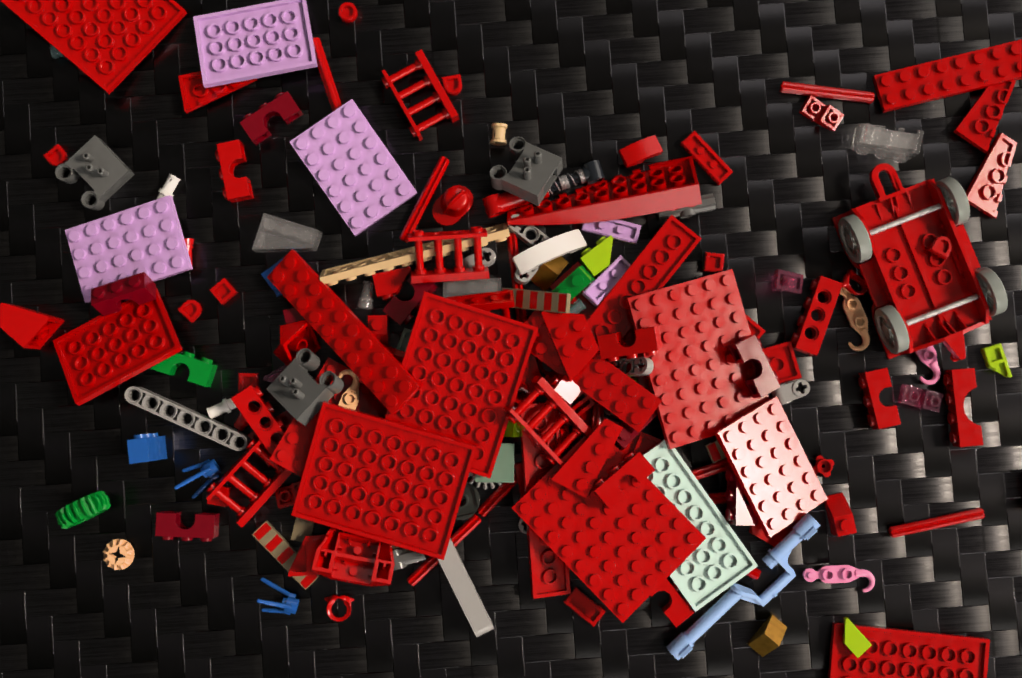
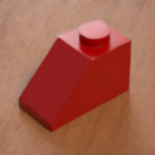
M409 266L372 275L377 297L379 299L382 298V301L391 300L394 295H398L410 277L412 268Z
M368 315V329L382 344L390 346V317L388 315Z
M843 493L827 495L828 499L824 501L831 534L840 537L857 533L853 513Z

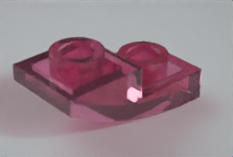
M902 384L897 403L939 413L943 394Z

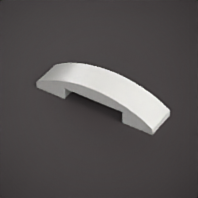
M577 229L543 241L514 256L512 260L520 275L537 269L539 265L567 253H574L588 245L580 230Z

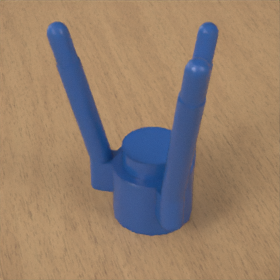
M207 459L202 463L184 468L182 472L202 467L200 469L201 472L174 486V489L177 490L202 475L205 478L210 477L192 495L194 499L213 480L219 478L218 474L221 472V469L214 459Z
M262 577L260 579L262 582L288 596V598L284 597L282 603L257 599V603L280 607V609L262 608L261 611L295 615L300 600L295 598L296 594L290 593Z

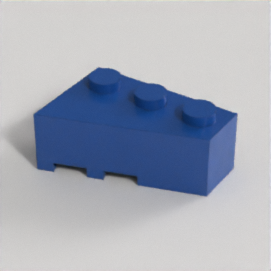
M158 433L133 435L134 439L127 440L129 464L167 459L165 436H158Z

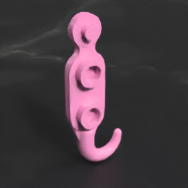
M933 346L915 351L920 361L933 372L932 379L926 380L920 376V381L926 385L935 384L941 375L936 350Z
M825 565L818 571L812 568H807L803 571V578L808 582L820 579L824 583H848L859 577H866L869 580V585L862 589V592H869L875 585V578L870 571L858 569L850 565Z

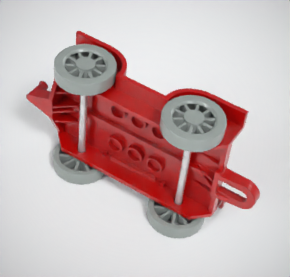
M887 163L879 164L869 174V181L877 199L831 219L848 259L854 267L861 271L874 304L872 306L873 322L887 358L892 359L902 354H910L942 342L951 353L950 359L953 362L964 360L966 358L964 334L989 323V320H992V316L1005 312L1008 306L1007 293L998 275L988 267L978 269L981 266L962 224L967 222L970 216V205L967 195L961 184L952 177H947L937 182L934 179H929L904 188L893 166ZM880 171L888 173L895 190L894 193L885 194L879 179ZM940 236L948 237L952 242V250L945 260L928 251L931 242Z

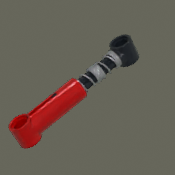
M599 160L585 163L581 166V169L575 170L572 174L567 173V175L564 174L557 177L543 199L548 198L550 193L553 194L554 191L566 190L572 185L576 186L578 183L590 185L604 180L605 176ZM508 192L493 194L482 199L488 218L497 217L509 210L530 204V202Z

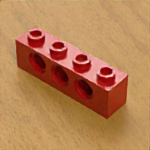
M819 276L812 280L809 288L811 290L810 296L806 297L803 304L805 308L804 313L799 316L797 321L799 326L797 333H794L791 338L793 350L810 356H818L843 283L824 276ZM819 293L825 296L823 303L818 300ZM813 310L816 311L819 315L817 321L813 320L811 317V313ZM807 328L812 331L810 339L805 336Z
M251 383L233 395L231 399L270 455H272L279 442L273 441L271 436L274 433H279L283 436L286 431L284 429L286 425L280 417L276 418L273 413L275 409L269 401H264L262 398L264 394L258 385L254 386ZM257 401L260 404V408L252 410L249 407V403ZM268 417L271 420V424L263 426L260 419Z

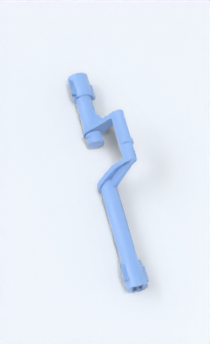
M809 513L802 517L792 527L793 530L772 550L769 549V553L762 558L770 569H773L779 563L786 571L759 596L752 589L734 583L730 586L731 589L684 633L681 632L666 646L668 651L677 660L681 657L684 658L693 650V643L740 599L764 607L772 598L778 596L777 594L796 577L794 570L788 564V557L792 549L803 539L809 540L821 525Z

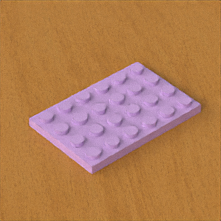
M278 0L193 16L202 81L205 88L318 67L306 0Z
M353 99L290 141L292 147L355 236L418 194Z
M170 195L65 230L85 303H91V289L145 272L155 282L193 269L173 197Z

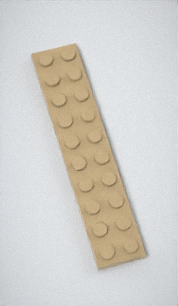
M502 223L483 228L487 231V237H481V246H486L488 242L494 240L495 242L507 240L506 237L510 236L507 224ZM461 238L462 252L474 246L473 238ZM454 239L442 240L443 257L450 255V252L454 251ZM434 241L422 244L424 262L431 260L432 256H435ZM415 246L324 269L319 277L320 282L322 281L324 284L332 286L338 284L339 280L352 281L362 274L364 276H371L376 274L375 271L383 269L386 272L393 270L394 266L402 264V267L412 265L413 261H416Z

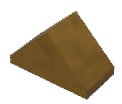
M562 256L541 265L530 281L543 291H547L569 262Z
M771 614L747 644L764 657L780 646L787 627Z

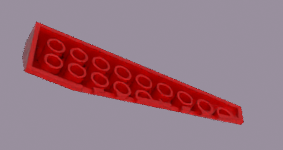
M688 156L648 165L650 170L641 172L640 168L632 170L633 174L631 176L624 177L620 174L614 176L611 182L602 180L575 189L576 193L567 195V193L559 194V198L552 201L548 200V198L544 199L539 206L533 207L532 204L508 211L507 223L508 225L591 223L663 211H675L684 207H695L702 204L693 158ZM514 214H518V215H519V216H517V217H515V218H512V217H511V216L514 215Z

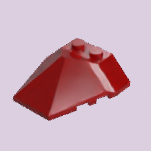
M331 527L316 550L312 571L332 580L370 587L391 585L395 566L392 545Z

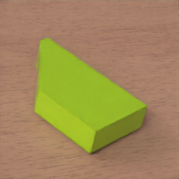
M1001 343L980 349L987 368L1006 378L1012 377Z
M844 617L843 643L859 658L872 644L847 617Z

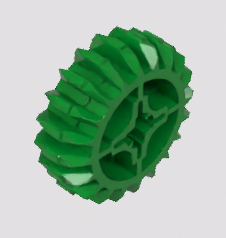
M97 491L62 507L55 513L57 523L62 529H68L81 524L108 510L111 506L110 500L104 491Z

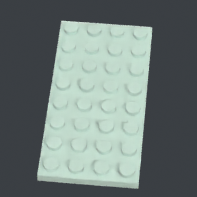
M664 439L643 454L655 469L647 478L706 538L670 575L677 588L696 612L758 567V565L675 448L667 449Z

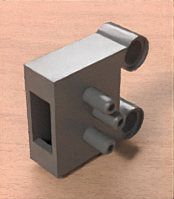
M95 135L67 162L58 165L55 170L56 177L67 184L76 183L80 175L94 189V191H86L81 197L82 204L93 211L103 209L105 202L135 175L105 142ZM70 170V175L65 178L66 171ZM93 197H96V202L93 205H91V199Z
M514 137L509 142L511 158L516 163L509 173H507L504 166H493L490 169L491 185L496 190H504L539 206L563 169L562 157L526 142L522 137Z
M307 348L299 350L296 358L267 388L272 396L297 421L305 426L321 410L322 403L324 401L328 402L335 394L341 392L344 387L343 380L331 371L321 374L319 383L308 373V371H314L319 367L320 359Z

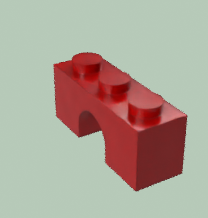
M238 139L216 144L215 156L217 161H220L221 169H219V176L224 181L225 187H222L224 198H227L231 203L254 199L251 180L247 177L236 178L234 176L235 167L240 163L247 162L243 143Z
M659 325L636 329V341L633 345H627L623 341L621 332L597 336L601 359H607L608 362L619 360L620 356L632 359L637 358L640 353H645L646 356L656 355L657 351L663 349Z
M888 367L859 373L858 382L864 391L863 403L868 408L869 415L867 419L872 429L900 425L901 421L897 405L884 406L879 400L881 390L892 386Z
M630 452L624 458L625 462L621 466L615 465L609 470L610 475L604 479L602 477L594 483L595 488L592 491L608 509H611L625 497L619 488V481L623 476L630 475L637 483H641L655 471L641 452Z
M668 579L650 595L652 597L659 591H665L669 594V601L662 610L675 627H678L694 614L685 597L682 598L678 593L680 590L675 583H670Z

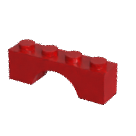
M975 368L944 370L943 383L947 390L945 401L949 408L947 420L951 426L950 442L953 444V447L983 445L981 426L967 418L963 406L966 395L977 387Z

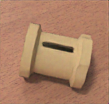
M491 124L492 139L490 144L496 146L507 144L505 140L507 124Z

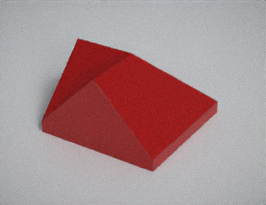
M301 320L280 326V345L273 353L288 366L296 358L299 350L307 348L315 354L321 348L312 326L306 320Z

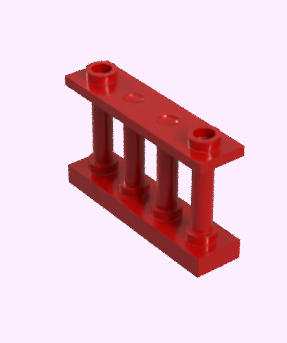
M422 49L415 52L417 59L414 60V63L388 76L384 69L382 70L384 77L381 78L386 89L390 87L411 125L408 128L412 136H417L419 141L423 140L420 132L439 121L450 118L452 123L459 120L458 113ZM418 69L419 71L423 69L425 73L424 79L397 92L393 85L394 82ZM427 85L428 87L432 85L435 91L432 93V96L408 109L402 101L403 98ZM435 102L442 103L444 107L441 109L442 112L418 125L415 124L411 115Z
M481 226L471 227V230L440 232L413 230L412 233H408V242L414 241L416 258V269L411 271V284L490 279L488 266L484 267L482 264L481 237H487L486 229H483ZM461 238H473L475 265L471 268L463 266ZM443 239H454L455 266L453 269H446L443 265ZM434 240L436 263L434 270H426L424 268L422 241Z
M513 290L446 297L488 312L490 310L502 309V316L510 318L509 308L515 307Z
M536 375L531 380L535 385L533 387L534 390L515 410L506 406L504 408L507 413L506 417L513 424L517 423L546 454L545 459L550 464L563 466L564 463L559 459V456L578 436L588 438L593 431L543 377ZM539 395H544L548 399L546 401L547 404L526 424L520 415ZM552 409H557L560 412L559 418L539 437L533 429ZM565 422H569L573 426L572 432L552 451L546 445V442Z
M253 438L247 444V450L217 483L213 482L206 490L208 492L206 495L208 501L215 495L237 513L236 523L242 528L292 474L291 471L269 460L271 455L259 446L262 443L259 438L256 440ZM253 452L276 469L275 472L277 474L273 478H267L247 461ZM240 466L263 484L264 488L260 493H255L233 475ZM229 481L250 498V504L247 507H241L221 491L220 488Z

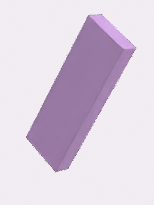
M617 219L583 223L581 230L605 237L611 235L613 239L636 245L641 225Z
M620 255L582 295L596 307L609 294L631 265Z

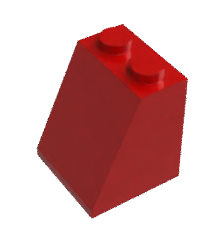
M0 304V328L23 348L40 350L65 322L62 318L18 305Z

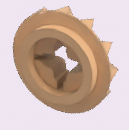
M124 539L112 540L106 544L103 551V560L106 562L107 567H111L114 570H123L133 562L134 548ZM119 549L120 554H123L124 557L118 558L117 561L116 556L112 553L117 552Z

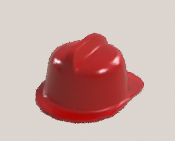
M455 185L450 187L434 203L432 209L433 217L441 225L449 226L455 224L472 207L474 201L473 194L465 186Z

